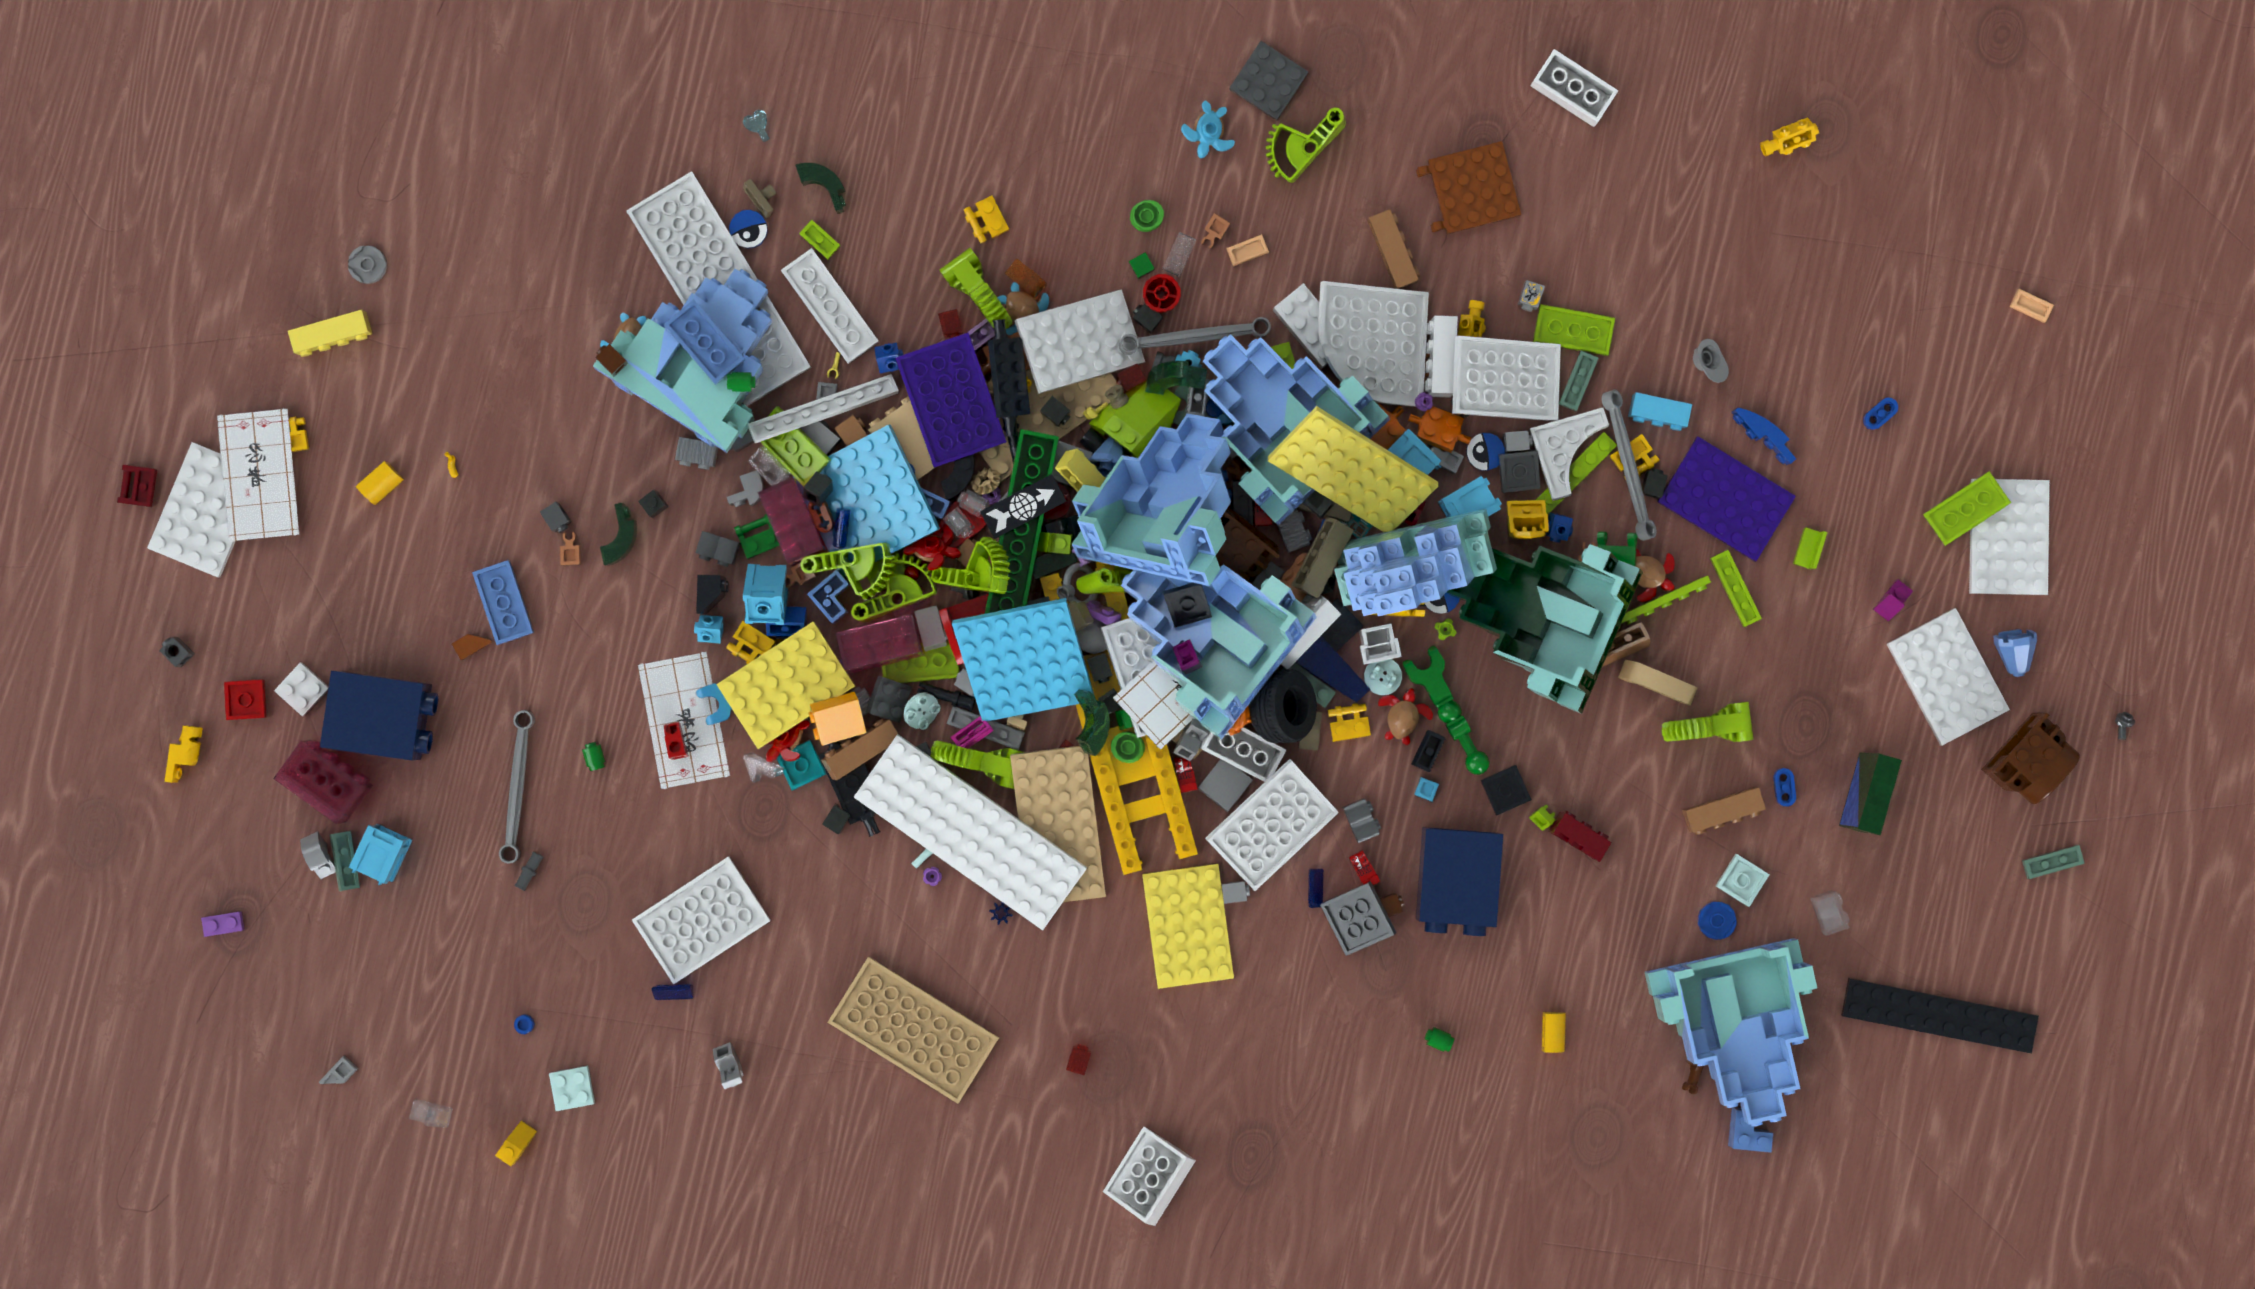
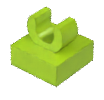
M1548 805L1540 807L1529 817L1542 831L1556 820L1553 818L1555 812L1549 814L1546 811Z

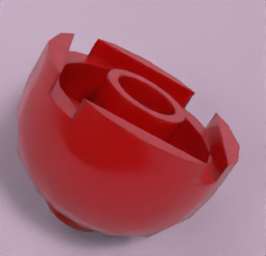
M1157 274L1146 281L1143 287V299L1151 310L1158 313H1166L1178 305L1181 289L1178 282L1172 276Z

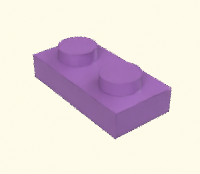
M1095 600L1085 603L1092 618L1106 625L1121 620V614L1114 611L1111 607H1105Z
M242 911L201 918L204 937L244 930Z

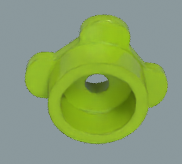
M1449 618L1444 622H1437L1434 626L1439 633L1438 638L1440 640L1456 635V630L1452 625L1453 621Z

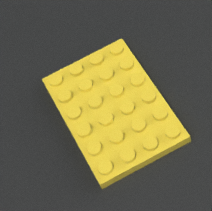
M814 621L716 684L757 749L762 748L808 718V712H811L810 704L843 695L856 687Z
M1211 864L1142 874L1158 989L1233 979L1234 974L1219 865Z

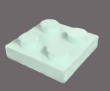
M1735 854L1717 882L1716 887L1747 907H1750L1770 874Z
M588 1066L549 1073L556 1111L595 1104Z

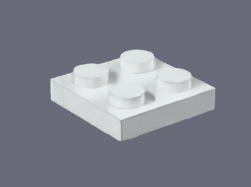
M300 662L274 691L304 717L326 694L329 687L307 666Z

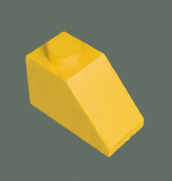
M521 1120L495 1156L509 1166L514 1165L537 1131Z

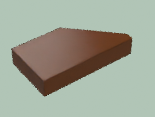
M467 634L453 642L452 646L460 660H464L493 642L490 639Z

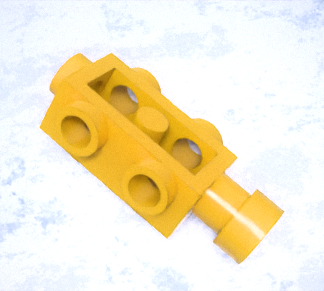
M1807 117L1772 131L1773 140L1760 142V148L1765 157L1773 154L1776 150L1780 154L1788 155L1793 152V149L1798 147H1809L1811 142L1816 141V135L1819 134L1817 125L1812 123Z
M1477 300L1469 301L1468 308L1470 312L1469 315L1461 314L1458 336L1482 338V334L1486 329L1484 325L1485 319L1480 317L1481 311L1484 310V302Z

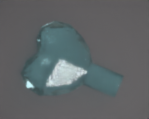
M757 110L753 115L744 117L743 124L745 128L758 133L763 142L770 139L765 131L767 115L763 110Z

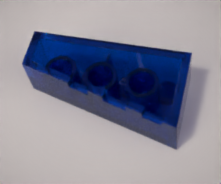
M1322 636L1295 662L1353 702L1359 701L1371 690Z

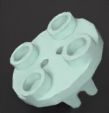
M1392 659L1370 663L1364 672V682L1367 688L1378 695H1389L1395 692L1402 681V671L1399 665Z
M927 692L917 693L907 702L904 708L905 722L910 727L925 730L934 721L941 707L932 694Z

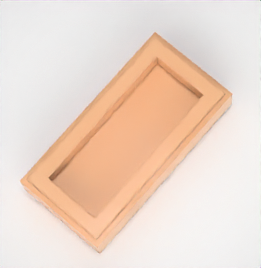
M1262 234L1226 249L1233 267L1269 253Z
M2021 289L2017 290L2010 305L2011 308L2043 323L2047 321L2054 306Z

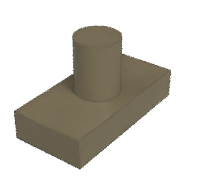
M751 179L744 182L743 190L765 219L770 217L773 208L767 200L776 194L774 188L769 184L759 191Z
M1317 712L1311 731L1305 738L1299 741V749L1318 751L1322 712Z

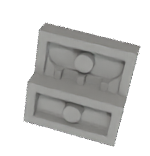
M1220 759L1199 785L1198 789L1228 812L1253 779L1239 768Z

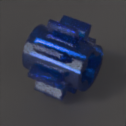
M995 902V910H989V912L994 913L991 920L996 918L998 925L1003 920L1005 923H1008L1007 916H1013L1012 913H1009L1011 908L1004 906L1005 903L1003 902L999 906ZM1000 908H1004V912L1006 913V915H1003L1002 918H1000L999 914L996 913V911H999Z

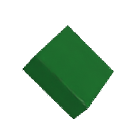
M1146 252L1129 261L1138 279L1155 270Z
M1124 709L1115 711L1120 730L1133 727L1131 718Z

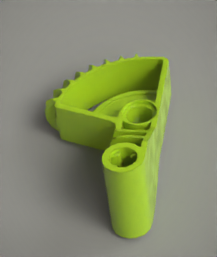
M1331 108L1325 118L1309 135L1284 124H1279V126L1273 124L1272 127L1276 131H1269V135L1273 136V138H1267L1266 140L1272 144L1266 146V150L1271 151L1266 153V157L1273 158L1268 161V164H1275L1270 168L1272 172L1277 171L1274 176L1279 178L1282 175L1288 182L1294 183L1321 151L1345 128L1346 119L1342 110ZM1338 117H1339V119H1340L1339 121H1337V122H1336V120H1335V122L1333 121L1334 118H1337V119H1338ZM1281 130L1291 133L1286 143V155L1291 165L1297 170L1291 178L1282 172L1276 160L1275 147ZM1309 144L1316 146L1315 151L1312 153L1306 152V147Z
M968 248L939 270L951 287L971 297L993 328V320L1005 319L1006 329L1009 328L1012 324V319L989 285L984 282L982 264L971 248Z
M982 537L979 542H976L965 570L941 566L932 571V580L938 584L964 590L1005 594L1008 580L1010 579L1008 577V574L1011 572L1008 569L1010 563L1007 562L1008 556H1006V551L1003 550V546L990 537ZM989 555H990V558H991L992 567H991V564H990L989 561H988Z
M887 542L806 556L801 560L800 567L805 573L842 568L855 594L861 596L863 600H868L869 596H875V592H881L880 587L884 588L886 586L884 581H890L887 574H893L889 567L895 566L894 563H891V559L896 557L894 555L891 556L890 546ZM882 546L883 565L880 575L868 589L863 590L859 581L867 577L873 569L875 563L874 547ZM850 552L854 555L853 562H850L848 559Z
M896 554L895 560L891 559V563L908 564L918 568L930 581L933 591L923 595L920 586L911 577L902 574H887L890 578V581H886L887 592L868 601L855 604L851 610L853 618L863 623L869 622L936 595L937 589L932 576L930 577L932 571H925L928 565L925 563L920 567V559L913 563L915 557L911 556L909 561H907V555H903L902 560H900V555ZM897 594L903 596V601L900 604H895L893 601L894 596ZM860 610L865 611V613H863L864 616L859 615V613H861Z
M1115 566L1114 570L1109 571L1103 568L1078 578L1076 586L1084 594L1125 592L1121 587L1123 584L1122 580L1133 569Z
M1749 702L1728 704L1712 716L1664 722L1661 730L1663 738L1667 742L1718 736L1733 742L1754 740Z
M937 740L934 741L931 747L930 757L951 765L982 771L999 786L1014 789L1010 754L1025 752L1011 748L983 752Z

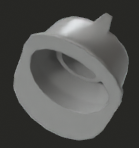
M1711 339L1701 341L1693 354L1695 367L1700 371H1704L1713 382H1724L1728 377L1729 369L1719 346Z

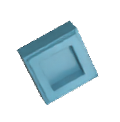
M1420 777L1414 795L1433 802L1439 784Z

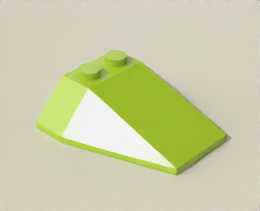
M1152 377L1125 393L1129 401L1124 406L1115 409L1109 403L1105 409L1098 413L1096 418L1089 422V425L1103 436L1107 434L1132 453L1135 458H1139L1160 426L1171 428L1181 403L1179 397Z

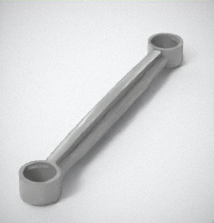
M1258 317L1249 324L1191 329L1140 338L1133 334H1126L1119 342V349L1122 353L1131 355L1138 348L1219 340L1225 336L1228 337L1230 334L1233 337L1252 334L1257 338H1262L1270 332L1271 324L1268 319ZM1257 321H1262L1266 324L1267 331L1265 333L1259 334L1255 331L1254 325ZM1132 338L1135 341L1136 346L1133 351L1124 349L1122 345L1124 339Z
M1614 389L1602 394V404L1610 412L1615 439L1624 468V475L1638 520L1635 527L1636 534L1640 540L1644 541L1654 538L1657 530L1654 522L1648 517L1634 455L1621 414L1622 396L1618 390Z
M527 710L518 711L513 718L514 725L518 730L510 781L505 845L499 850V858L507 864L516 862L521 854L516 842L525 781L528 729L535 723L533 713ZM524 712L530 716V723L526 727L518 723L519 715ZM507 847H512L515 850L516 857L514 860L508 861L505 859L503 853Z

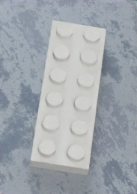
M812 248L781 270L848 364L879 342Z

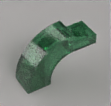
M800 163L795 165L803 186L818 184L825 187L830 193L837 214L845 212L843 207L846 206L843 195L839 196V194L846 191L834 172L816 163Z
M1169 361L1158 364L1147 375L1145 392L1164 395L1165 390L1172 386L1204 389L1207 369L1188 366L1189 362Z
M624 503L614 504L619 524L616 538L608 545L600 547L604 566H611L625 558L636 541L637 521L628 520L631 514L629 507L625 506Z
M1079 689L1074 695L1084 710L1085 726L1076 740L1084 753L1096 756L1108 737L1110 726L1108 709L1105 703L1096 700L1090 691L1087 692Z

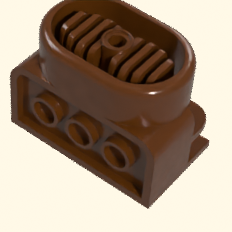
M1228 506L1220 518L1226 540L1216 554V558L1220 568L1224 564L1248 581L1251 577L1258 576L1263 570H1266L1274 557L1278 559L1280 556L1278 545Z
M2032 713L1981 769L2002 789L2018 792L2031 804H2037L2046 799L2070 774L2080 759V754L2066 742L2065 734L2060 730V727L2048 719V713Z

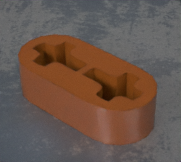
M824 501L820 507L821 514L818 509H814L815 504L809 502L808 509L818 531L823 533L832 531L835 522L827 502ZM822 516L825 521H829L827 528L821 526L824 523Z

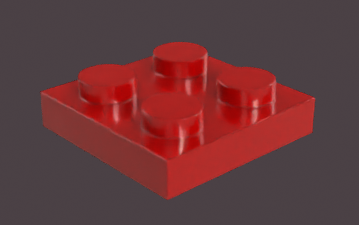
M265 680L224 682L226 720L267 718Z

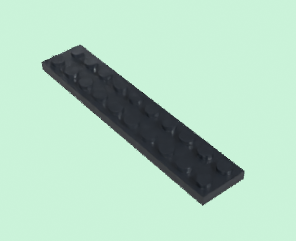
M1848 978L1841 1014L1843 1017L2031 1054L2039 1017L2038 1015Z

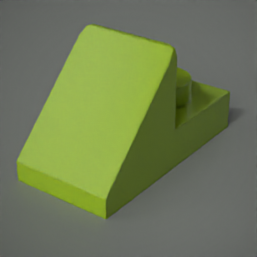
M1040 532L1037 551L1071 554L1073 535Z

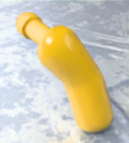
M445 452V456L448 457L449 473L452 478H456L458 476L455 467L456 458L450 455L449 452Z

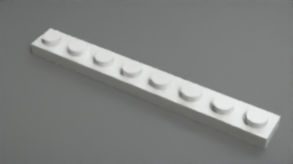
M892 374L751 422L748 424V428L754 442L758 443L898 394L899 390Z

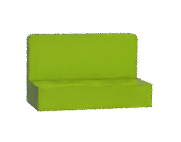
M1805 527L1793 564L1810 570L1816 569L1827 532H1819Z

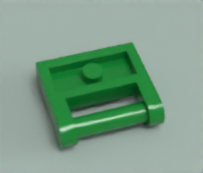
M770 512L758 520L741 527L740 525L734 527L747 559L783 545ZM765 524L769 525L770 529L749 538L744 536L746 532Z

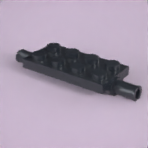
M1005 319L993 320L995 338L988 340L996 418L1002 417L1004 419L1006 436L1018 435L1016 424L1018 415L1030 414L1023 343L1021 337L1009 338V336H1006Z
M837 741L828 744V751L832 749L836 751L841 747V743ZM826 752L818 755L820 760L825 758L824 754ZM822 763L842 809L850 814L849 824L863 821L869 837L880 833L881 831L873 817L875 812L854 798L869 776L865 763L838 780L831 778Z

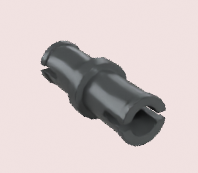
M534 851L532 852L526 866L522 867L521 870L523 871L514 886L523 891L526 890L532 877L537 874L535 871L544 858L542 855Z

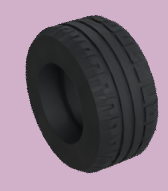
M1294 669L1275 670L1249 704L1250 718L1256 732L1264 740L1271 743L1298 742L1308 735L1315 723L1317 701L1314 688L1304 674Z

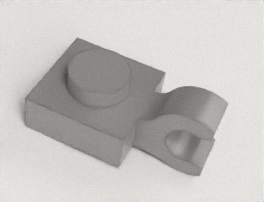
M1434 446L1430 448L1441 460L1439 465L1443 469L1453 474L1457 472L1464 456L1455 451H1452V453L1443 452Z

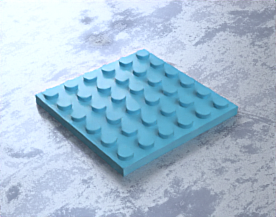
M891 424L828 456L831 461L820 474H825L833 480V491L825 501L833 516L835 526L832 531L827 533L820 532L829 552L887 542L892 554L940 529ZM794 478L803 497V486ZM803 497V499H804V501H805V503H806V505H807V507H808V504H809L810 501L806 500V499ZM815 505L814 509H818L821 514L820 507ZM822 516L824 523L821 526L827 528L829 521H825ZM882 546L874 547L875 562L883 559ZM850 552L848 559L850 562H853L854 555ZM842 568L837 569L844 577H847Z
M1066 598L952 621L982 721H992L1095 701V695Z

